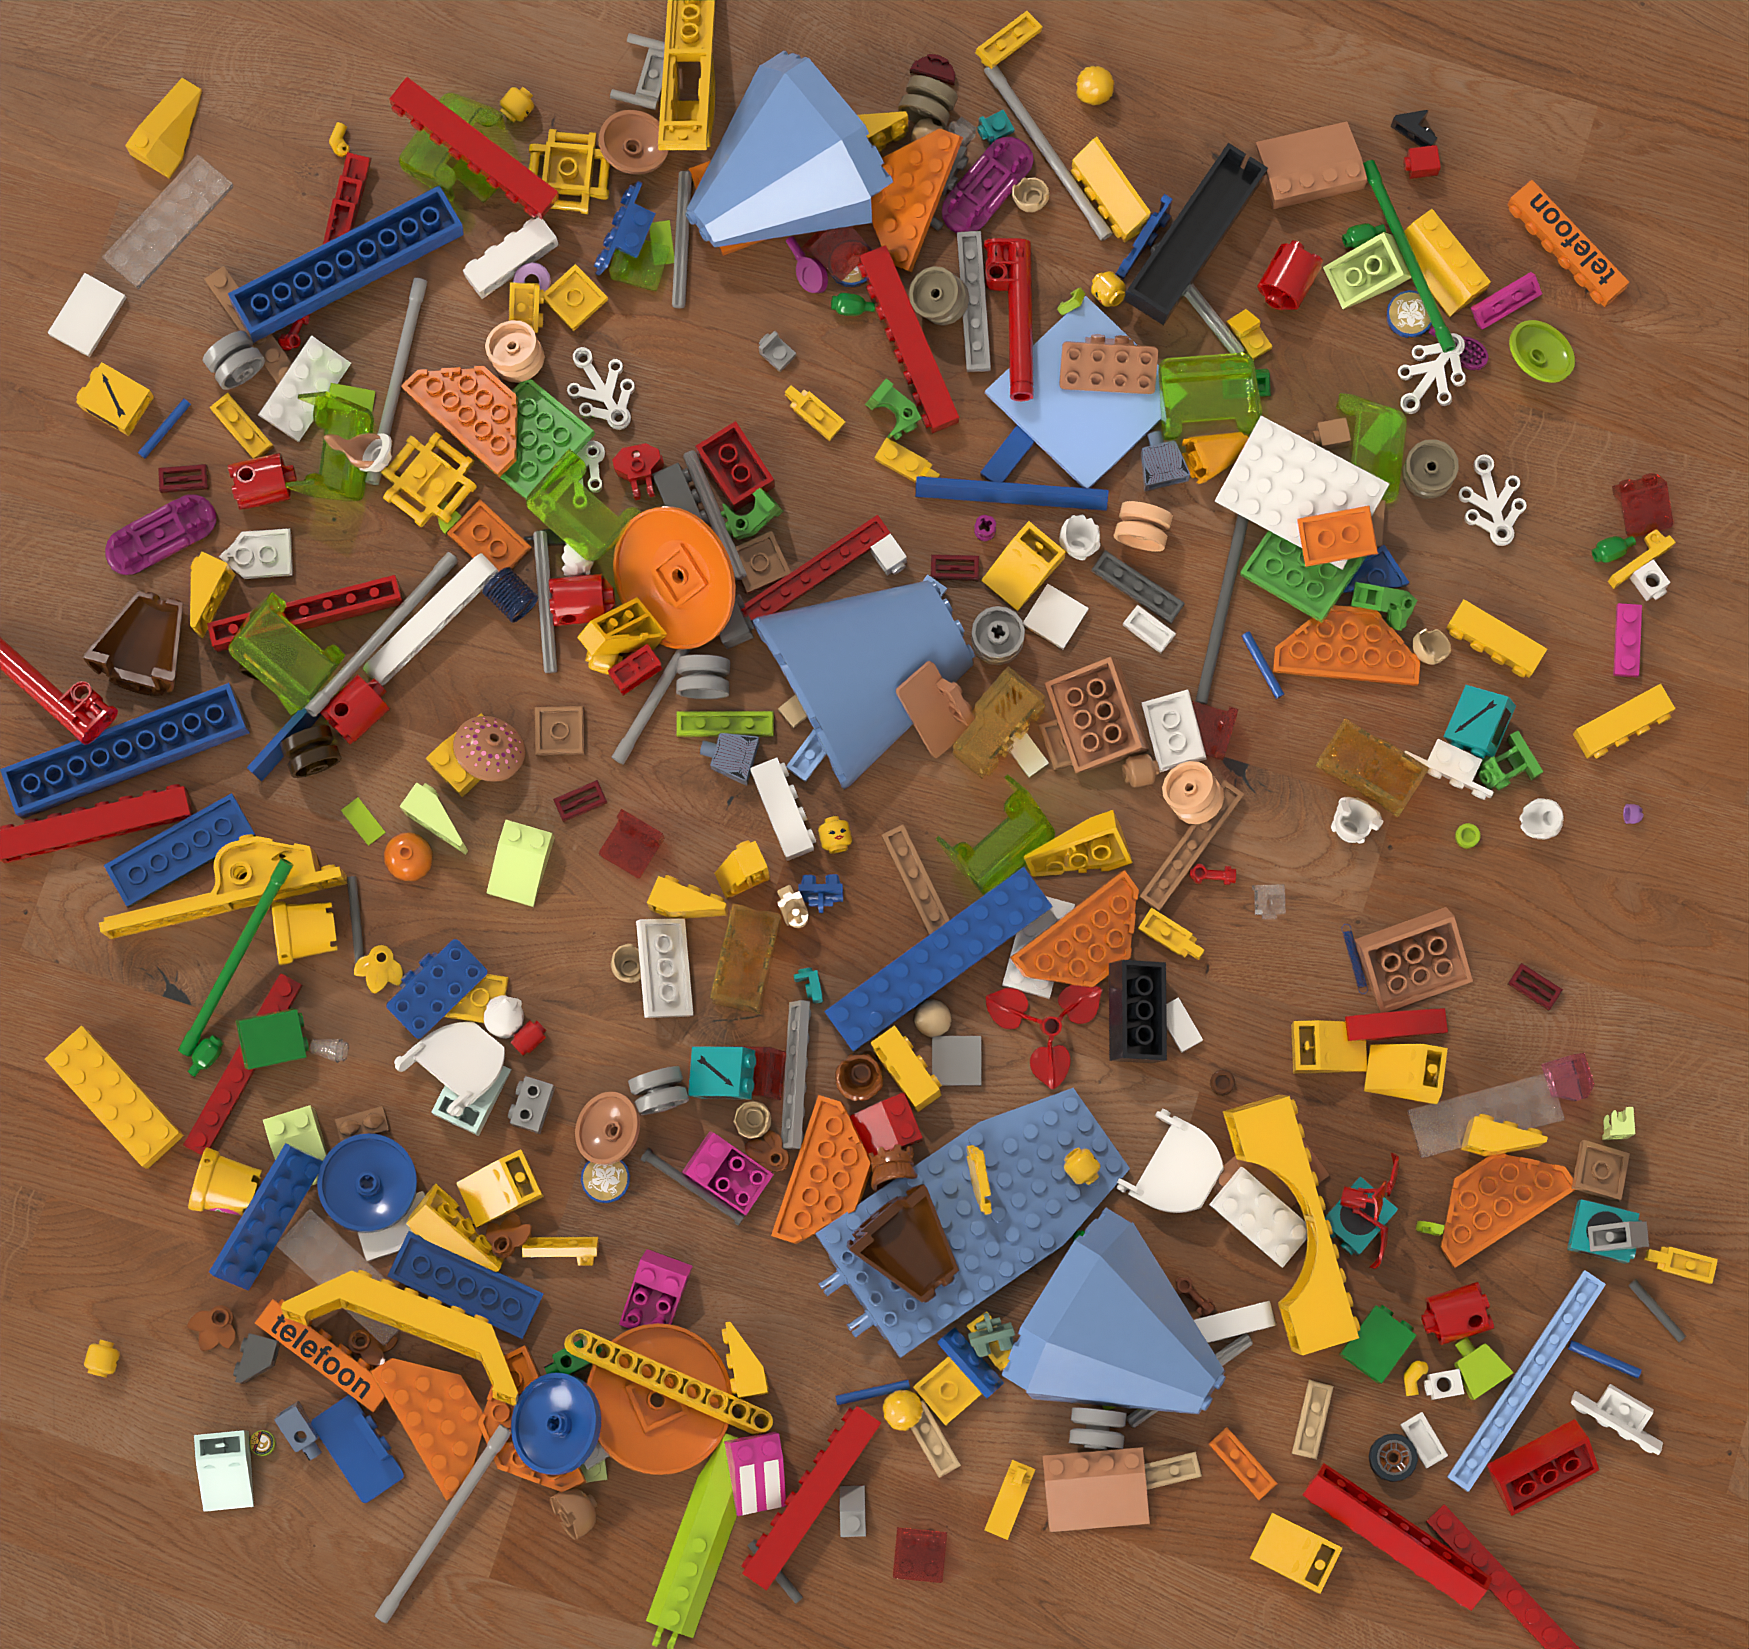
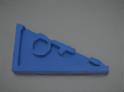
M1166 194L1160 200L1159 212H1154L1150 216L1134 242V248L1117 270L1116 275L1124 279L1147 245L1151 247L1158 237L1156 232L1161 226L1165 228L1172 217L1170 215L1172 198Z
M1382 545L1377 549L1378 554L1366 557L1343 593L1354 592L1355 582L1388 588L1406 587L1410 582L1386 546Z

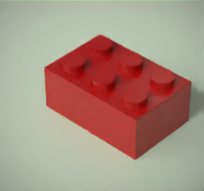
M736 421L695 446L698 457L734 512L754 501L755 496L753 493L757 489L761 488L768 492L775 488L772 475Z

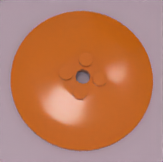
M670 506L648 509L639 513L627 523L618 538L613 559L614 580L622 605L638 597L667 633L659 643L666 647L692 649L715 639L725 628L731 617L736 592L735 576L729 555L716 533L696 515L681 508ZM678 570L683 573V581L678 577Z
M647 1324L632 1328L611 1341L732 1395L730 1378L721 1358L704 1339L685 1328L670 1324ZM605 1349L599 1353L598 1357H606ZM624 1356L619 1357L620 1366L628 1368L627 1358ZM595 1364L592 1365L586 1384L594 1392L601 1411V1430L598 1442L614 1460L631 1470L650 1475H668L687 1470L707 1458L725 1435L728 1423ZM643 1366L641 1370L642 1375L650 1379L651 1370ZM666 1376L664 1383L666 1387L672 1389L674 1382L672 1378ZM691 1386L687 1388L688 1396L693 1399L696 1397V1390ZM653 1393H657L662 1397V1405L660 1407H654L651 1404L650 1397ZM711 1396L709 1400L710 1405L717 1409L719 1402L717 1398Z

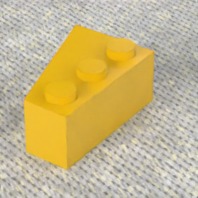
M638 597L591 620L577 638L592 656L636 652L646 644L654 650L667 633Z
M747 840L736 846L737 849L732 851L714 873L726 899L770 880L768 867L756 841L750 843Z
M895 1025L871 1042L875 1055L902 1092L905 1093L917 1112L942 1096L939 1089L942 1086L934 1074L931 1076L925 1069L928 1066L920 1055L916 1057L912 1051L913 1045L906 1036L902 1037Z

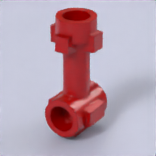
M311 314L293 322L288 334H281L278 344L282 349L291 350L300 346L301 339L298 334L303 324L308 325Z
M1197 864L1189 871V877L1197 884H1201L1204 879L1223 880L1224 885H1230V883L1235 884L1236 869H1231V866H1225L1224 871L1208 870L1203 864Z

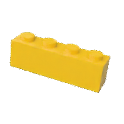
M1464 599L1446 627L1450 631L1449 634L1454 638L1466 640L1471 643L1470 646L1474 650L1488 653L1494 662L1500 665H1508L1513 668V673L1523 678L1525 676L1530 678L1547 651V648Z
M1659 684L1577 728L1573 736L1587 759L1592 756L1597 759L1609 752L1607 750L1608 747L1614 744L1616 747L1627 743L1629 741L1628 737L1636 733L1637 736H1640L1651 729L1649 725L1658 722L1659 725L1672 718L1670 714L1675 710V707L1662 685Z

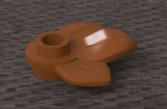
M768 1130L765 1133L764 1140L754 1139L745 1144V1151L748 1157L771 1173L773 1171H783L789 1165L790 1156L783 1149V1140L774 1131ZM776 1155L780 1156V1161L778 1163H774L773 1161Z
M513 1211L504 1219L501 1225L496 1223L488 1224L486 1239L492 1244L494 1255L500 1259L510 1257L517 1247L527 1242L531 1235L532 1226L530 1224L522 1225L519 1216Z
M223 1305L215 1306L211 1311L197 1312L187 1324V1328L200 1332L199 1347L201 1351L211 1350L219 1343L224 1348L229 1349L234 1343L236 1336L235 1330L231 1325L233 1313L228 1307ZM220 1313L225 1315V1320L222 1323L217 1321V1316Z
M370 1318L363 1323L361 1329L355 1330L350 1334L348 1346L353 1353L361 1354L362 1359L368 1364L379 1366L386 1361L384 1353L395 1347L398 1338L392 1333L382 1330L383 1323ZM359 1339L365 1340L363 1346H357L356 1342Z

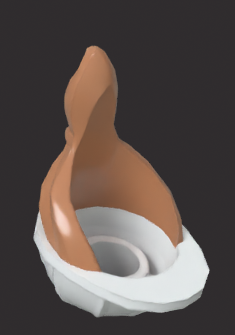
M366 433L357 435L350 440L335 434L324 436V440L332 449L345 453L350 463L361 471L379 472L388 466L392 458V440L386 434Z

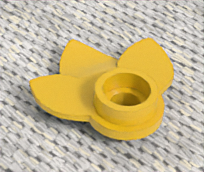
M378 945L371 949L368 956L361 957L356 962L354 975L366 976L367 986L375 994L382 990L388 981L394 985H400L403 971L401 965L393 960L391 949L384 945ZM382 952L385 954L386 959L383 962L377 960L378 953Z

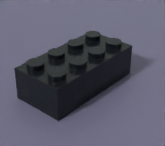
M1119 960L1109 963V1061L1136 1063L1167 1061L1166 962Z

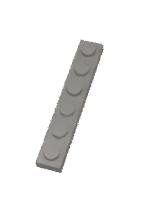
M981 231L957 232L960 279L963 280L969 292L968 308L963 314L967 372L990 371Z
M804 1000L789 1002L781 1130L783 1149L787 1150L800 1149L804 1138L802 1123L805 1116L804 1094L807 1088L805 1073L808 1066V1059L806 1057L807 1045L809 1043L808 1023L811 1017L810 1001Z

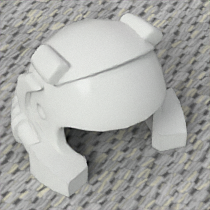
M1343 797L1338 802L1339 805L1337 806L1331 829L1333 832L1336 831L1342 840L1360 844L1364 843L1365 837L1369 835L1372 829L1379 830L1383 820H1381L1382 817L1378 810L1369 805L1368 802L1358 797Z

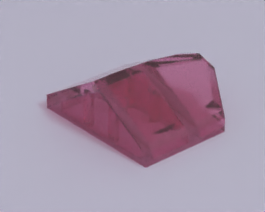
M1585 1053L1573 1054L1541 1064L1552 1097H1559L1574 1102L1588 1098L1595 1084Z

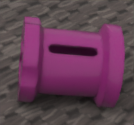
M981 515L976 519L974 533L979 540L989 541L995 536L996 522L994 518ZM984 524L986 527H989V531L981 530V525Z

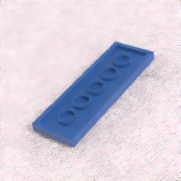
M231 793L108 862L104 867L126 907L130 908L215 860L218 851L226 844L238 841L239 837L243 835L253 834L256 837V834L236 798Z
M285 1143L209 1273L249 1291L317 1177L323 1163L320 1158Z
M408 1231L388 1273V1277L450 1306L459 1307L469 1315L485 1317L489 1320V1324L521 1339L524 1338L544 1293L506 1275L490 1270L435 1245L411 1231Z

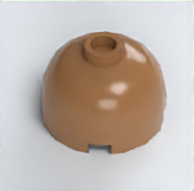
M573 1488L564 1492H558L550 1498L555 1515H560L563 1521L560 1524L572 1539L581 1538L593 1528L597 1517L595 1511L597 1503L591 1494L586 1495L583 1491Z

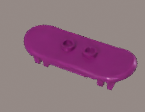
M1002 137L995 140L944 200L942 217L945 225L956 234L957 232L979 231L1012 193L1013 185L1019 184L1022 178L1031 170L1033 153L1030 147L1022 140L1014 137Z
M185 495L137 519L113 533L107 541L105 557L109 566L118 574L134 575L205 538L215 527L217 518L215 509L204 497Z

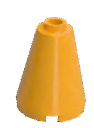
M1242 432L1193 436L1184 439L1182 447L1186 446V452L1182 453V457L1188 467L1191 478L1196 477L1198 479L1196 483L1198 484L1205 483L1236 463L1249 437Z

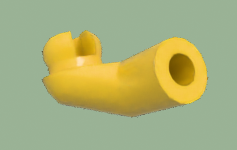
M337 122L329 139V144L337 156L344 157L350 151L349 145L343 139L347 126Z
M1417 1360L1404 1372L1406 1396L1419 1395L1417 1381L1423 1374H1427L1429 1370L1426 1362Z

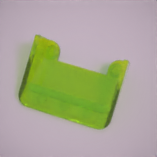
M446 93L439 100L471 126L477 122L484 127L495 125L502 130L506 127L503 114L493 107L455 93ZM417 131L399 157L400 167L432 189L440 185L447 199L453 202L455 195L452 186L456 181V175L454 170L446 165L451 157L448 153L449 149L443 144L440 146L436 145L430 140V134L426 131Z
M1245 353L1166 358L1160 362L1158 375L1163 440L1178 438L1182 433V423L1236 419V425L1240 432L1245 434L1252 433L1262 416V407L1254 361L1251 356Z
M1340 393L1336 402V408L1346 415L1356 416L1351 464L1389 483L1390 485L1381 500H1385V503H1390L1397 498L1399 493L1407 423L1406 416L1397 409L1356 395Z
M568 449L529 493L526 505L534 515L587 561H596L617 544L629 525L630 520L642 512L637 508L631 507L625 509L619 517L579 483L585 475L587 467L585 462L576 453Z
M271 592L250 612L229 644V652L234 659L295 710H302L339 666L345 654L336 645H330L324 651L282 616L286 603L282 598Z

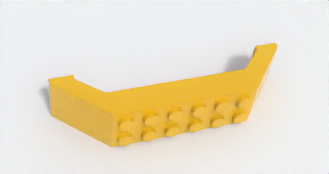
M351 1270L283 1302L281 1306L285 1318L308 1326L309 1321L337 1309L345 1308L482 1362L491 1381L493 1398L513 1406L518 1402V1392L492 1325L488 1323L489 1320L485 1317L475 1315L473 1318L466 1315L465 1310L456 1306H451V1309L442 1306V1301L436 1298L428 1297V1299H424L418 1296L419 1293L410 1288H405L403 1291L396 1288V1284L389 1280L381 1279L380 1282L372 1279V1274L363 1270H358V1272Z

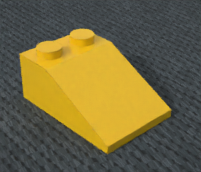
M201 552L200 556H196L191 564L190 626L199 637L204 638L208 630L207 623L212 622L236 574L228 563Z
M455 732L430 753L426 760L463 797L481 779L469 774L458 763L453 750Z

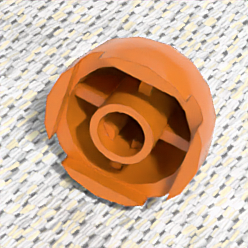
M411 832L400 833L387 843L384 851V863L388 871L395 878L404 881H416L424 877L431 869L433 851L429 843L422 836Z

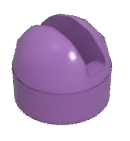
M1626 804L1623 811L1625 823L1635 824L1640 822L1644 815L1641 813L1643 809L1639 805Z

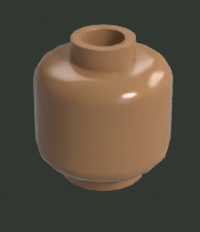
M1149 754L1128 757L1125 764H1122L1124 780L1132 787L1153 784L1155 775L1159 774L1157 760L1153 761Z

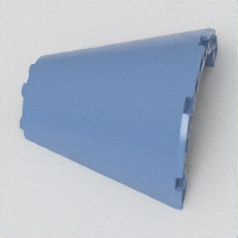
M928 580L764 615L751 620L762 642L767 644L802 705L830 759L832 769L843 790L855 782L913 725L896 694V689L928 661L933 662L942 678L950 683L959 680L973 666L972 658L976 656L969 644L966 645L963 639L965 631L958 619L956 621L953 620L951 616L953 609L946 598L942 600L939 596L941 593L935 581L931 583Z

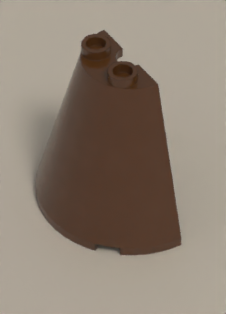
M138 591L84 654L85 662L98 675L103 672L107 677H110L109 682L123 689L150 696H162L164 691L172 692L176 684L183 602L176 598L162 601L153 592L144 593Z
M922 1184L906 1191L907 1196H900L899 1198L896 1196L875 1211L854 1231L852 1235L855 1239L853 1241L851 1239L848 1240L847 1248L921 1303H926L936 1296L935 1289L939 1285L945 1287L955 1279L954 1275L959 1269L928 1189Z

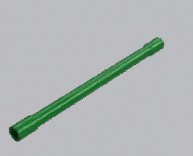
M1368 160L1363 163L1367 181L1374 191L1423 302L1443 353L1450 352L1456 348V344L1442 318L1392 205L1374 160Z
M280 858L264 893L191 1029L186 1033L178 1048V1051L183 1055L192 1056L217 1004L280 887L284 884L294 866L290 861Z

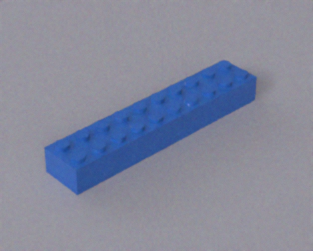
M439 185L229 292L228 296L234 310L254 343L463 236L462 223Z
M230 683L105 729L89 744L84 745L79 740L2 768L0 771L15 814L24 819L249 734L250 731L235 690Z
M1023 867L824 1012L854 1052L1045 914L1053 906Z

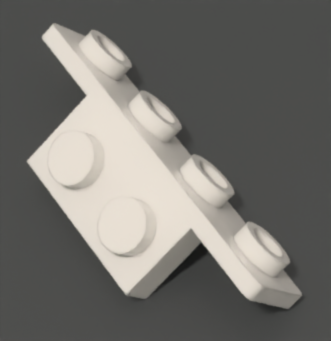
M1437 739L1428 760L1408 751H1404L1402 755L1406 759V764L1417 769L1420 765L1428 769L1427 773L1435 778L1440 779L1443 776L1450 779L1449 784L1459 789H1463L1465 786L1473 790L1471 794L1485 800L1486 797L1491 798L1493 796V791L1472 782L1482 759L1440 739Z
M1609 1384L1598 1403L1577 1391L1574 1392L1571 1404L1574 1405L1577 1411L1582 1414L1588 1413L1596 1418V1421L1604 1427L1610 1426L1624 1439H1632L1646 1452L1660 1454L1663 1442L1643 1431L1654 1409Z

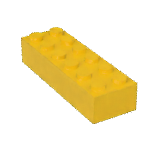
M82 1025L45 1058L48 1064L142 1167L150 1168L184 1136L91 1032Z

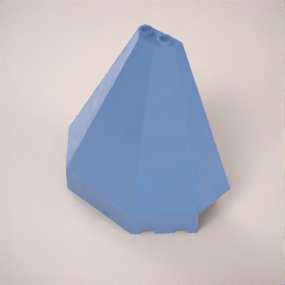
M782 51L767 62L759 65L686 209L685 215L692 225H697L701 237L706 242L710 241L714 247L872 223L871 197L893 183V180L881 166L884 162L876 146H872L866 136L869 132L865 124L808 57L801 59L800 55L794 53L788 55L787 51Z
M1108 1208L1102 1211L1099 1219H1095L1086 1228L1083 1237L1079 1235L1071 1245L1021 1325L1018 1332L1021 1336L1014 1343L1008 1357L1010 1361L1002 1372V1376L1025 1389L1026 1393L1036 1400L1200 1414L1201 1410L1206 1411L1213 1400L1210 1397L1215 1388L1219 1390L1226 1379L1224 1368L1134 1223L1127 1221Z

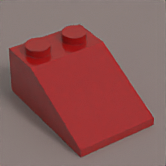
M904 1092L850 1116L868 1155L869 1153H873L874 1156L878 1155L877 1148L884 1147L886 1151L894 1149V1145H901V1149L923 1141Z

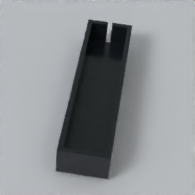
M1228 143L1127 289L1124 301L1164 326L1263 181L1268 167L1250 157L1245 169L1241 168L1246 153Z

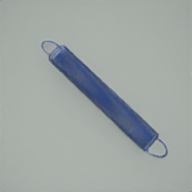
M1352 931L1343 932V936L1346 939L1345 943L1348 946L1347 950L1350 952L1348 955L1351 958L1352 968L1355 971V980L1360 986L1364 987L1359 982L1361 981L1365 986L1367 985L1361 963L1356 961V959L1360 960L1358 951L1353 949V947L1356 949V944L1354 945L1349 940L1351 939L1354 942Z

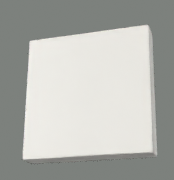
M1047 584L1025 618L1023 625L1064 650L1089 608Z

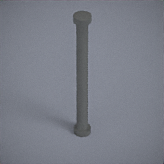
M648 1148L645 1151L641 1161L644 1163L647 1161L735 1220L736 1225L739 1226L746 1215L653 1154L652 1149Z

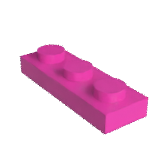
M1530 272L1472 306L1471 310L1477 326L1483 330L1542 295L1536 275Z
M1621 603L1616 605L1613 676L1635 678L1639 676L1642 605Z

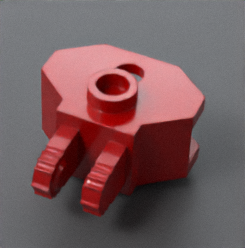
M647 443L622 448L612 459L613 467L618 477L630 482L635 501L641 499L639 485L647 484L646 489L649 497H654L653 482L655 480L652 474L661 471L664 467L663 456L660 455V450Z

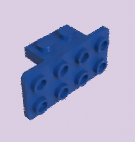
M639 181L634 186L630 185L621 198L620 203L624 205L615 213L611 223L614 225V228L612 227L610 233H607L602 244L606 248L602 250L601 254H598L594 263V267L597 268L595 274L598 276L608 267L615 248L635 258L639 255L656 214L634 203L642 186V183Z
M458 939L451 940L438 954L436 952L433 954L427 953L418 962L420 966L414 972L410 970L401 978L403 983L399 986L402 989L386 1004L387 1009L417 1039L422 1038L487 975V969Z
M347 1395L312 1419L311 1424L363 1503L370 1502L404 1478V1472L389 1451L392 1448L385 1436H379L376 1431L378 1425L372 1416H366L356 1399L351 1395Z

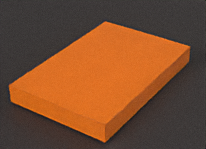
M481 499L447 532V535L468 555L474 558L482 553L499 571L505 567L513 569L532 550V547Z
M1370 506L1297 519L1305 567L1378 554Z

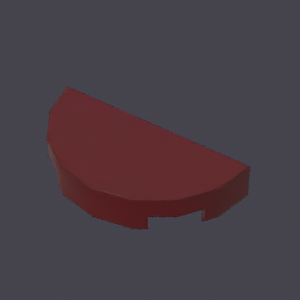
M928 54L918 61L916 60L910 68V73L930 77L955 86V71L948 59L940 55Z

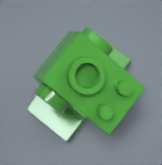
M885 379L865 405L871 410L878 407H886L895 414L896 425L887 438L890 439L894 436L897 440L903 436L901 433L903 430L907 434L918 427L916 423L921 419V416L915 404L892 387V382Z
M761 488L753 493L755 496V506L747 515H736L725 503L722 504L724 511L720 513L722 517L728 519V522H725V526L730 536L733 535L738 540L754 536L773 517H778L784 512L776 501Z
M1355 582L1351 606L1387 612L1386 623L1390 628L1402 631L1407 626L1406 621L1412 614L1418 600L1408 591Z
M1519 731L1510 734L1506 739L1512 749L1496 758L1494 756H1487L1482 760V765L1478 768L1477 772L1487 789L1491 790L1496 787L1497 790H1501L1510 784L1509 780L1524 771H1526L1531 781L1543 773ZM1506 759L1513 768V771L1507 774L1503 773L1498 766V763Z

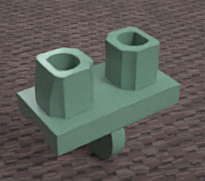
M989 1313L983 1314L985 1321L976 1323L978 1331L968 1333L971 1347H974L978 1357L991 1354L989 1342L998 1340L1001 1351L1012 1349L1014 1345L1013 1336H1015L1012 1323L1009 1322L1001 1325L1000 1317L990 1320Z

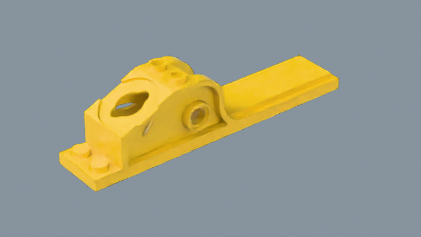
M668 0L658 136L659 150H707V147L711 145L716 99L713 61L716 0ZM678 62H700L699 101H680Z
M253 834L243 835L239 837L238 841L228 843L218 851L214 860L215 886L211 893L104 917V922L99 923L100 932L109 939H115L255 906L264 893L270 877L280 860L279 854L285 855L286 857L283 859L290 861L294 866L273 901L348 884L347 876L340 867H336L334 864L323 866L320 871L317 854L310 846L273 842V839L259 836L254 837ZM247 873V876L240 880L241 876Z

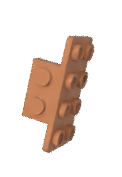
M1092 334L1091 337H1085V342L1066 341L1062 344L1060 388L1153 394L1156 384L1158 349L1155 346L1134 345L1133 340H1129L1128 336L1122 335L1111 339L1105 338V335Z
M928 661L896 689V694L930 754L938 758L968 732L969 725L975 719L971 713L972 707L961 695L963 691L960 686L955 682L950 683L943 679L935 664Z

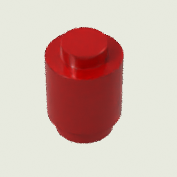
M529 1020L513 1035L514 1039L510 1043L523 1056L527 1052L530 1054L546 1039L544 1033L547 1030L537 1020L534 1023Z

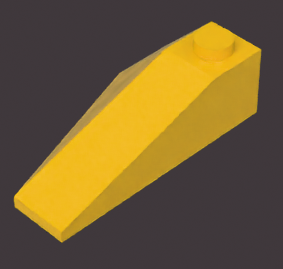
M181 78L138 126L125 145L130 155L170 179L183 160L185 145L190 136L191 124L196 115L202 89Z
M1114 810L1085 820L1024 856L1033 877L1062 875L1065 871L1078 870V873H1087L1088 869L1110 871L1132 863L1122 828Z
M434 1184L413 1210L406 1223L411 1231L435 1245L490 1270L499 1271L504 1259L494 1255L492 1244L486 1239V1236L477 1234L473 1226L474 1222L470 1217L465 1219L457 1210L459 1207L457 1202L437 1184Z

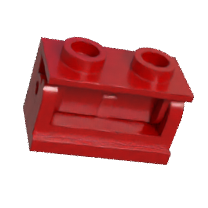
M646 644L609 669L608 674L624 696L663 670L650 646Z

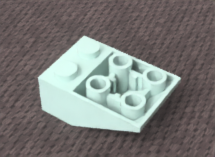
M503 1066L494 1084L471 1105L465 1107L463 1113L458 1117L456 1115L451 1116L447 1112L449 1105L458 1096L445 1085L431 1113L479 1136L511 1069Z
M242 1430L194 1435L195 1458L203 1511L254 1507L249 1431Z

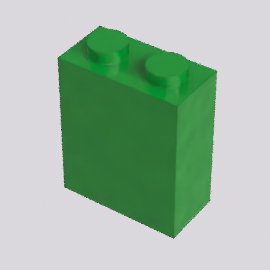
M291 1008L235 1020L245 1069L249 1070L306 1058V1051H309L307 1038L302 1036L301 1027H304V1019L302 1013H298L297 1009Z
M1377 1305L1373 1306L1360 1324V1331H1357L1359 1338L1348 1341L1339 1353L1341 1357L1378 1384L1383 1383L1417 1336L1412 1332L1414 1328L1404 1320L1398 1322L1392 1317L1394 1313L1384 1305L1380 1307Z

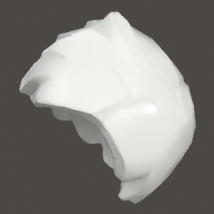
M1073 515L1065 521L1061 528L1059 536L1061 548L1070 556L1079 560H1085L1086 557L1092 555L1101 546L1099 526L1094 524L1092 518L1086 519L1084 515Z
M568 534L566 539L567 545L564 546L565 552L562 555L565 563L562 568L564 575L567 577L589 575L594 563L592 545L585 539Z
M1538 798L1523 808V813L1520 815L1521 829L1532 838L1542 840L1552 838L1561 831L1564 821L1563 811L1557 802Z
M506 995L491 999L484 1012V1024L487 1030L499 1038L507 1039L513 1037L523 1025L524 1011L521 1007L522 1001L517 998L507 997Z

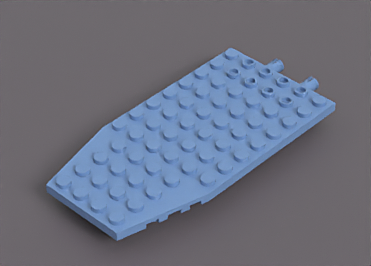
M1074 1088L978 1122L915 1165L913 1168L918 1175L916 1179L896 1178L858 1204L854 1212L849 1214L846 1212L817 1232L815 1235L828 1252L829 1259L837 1271L818 1284L821 1289L831 1284V1286L823 1291L827 1297L842 1285H848L865 1312L847 1324L850 1331L858 1325L860 1326L852 1331L855 1338L858 1337V1335L874 1325L883 1338H887L901 1358L1061 1248L1116 1186L1118 1179H1122L1130 1168ZM969 1145H974L984 1152L991 1192L990 1196L985 1197L991 1201L992 1213L984 1215L980 1211L979 1204L974 1195L966 1158L968 1156L966 1147ZM1075 1148L1089 1149L1101 1165L1097 1173L1099 1177L1090 1185L1086 1183L1076 1184L1064 1170L1066 1162L1064 1158ZM922 1184L928 1189L959 1269L954 1275L955 1279L945 1287L939 1285L935 1289L936 1296L926 1303H921L847 1248L848 1240L851 1239L853 1241L855 1239L852 1235L854 1231L875 1211L896 1196L898 1198L900 1196H907L906 1191Z

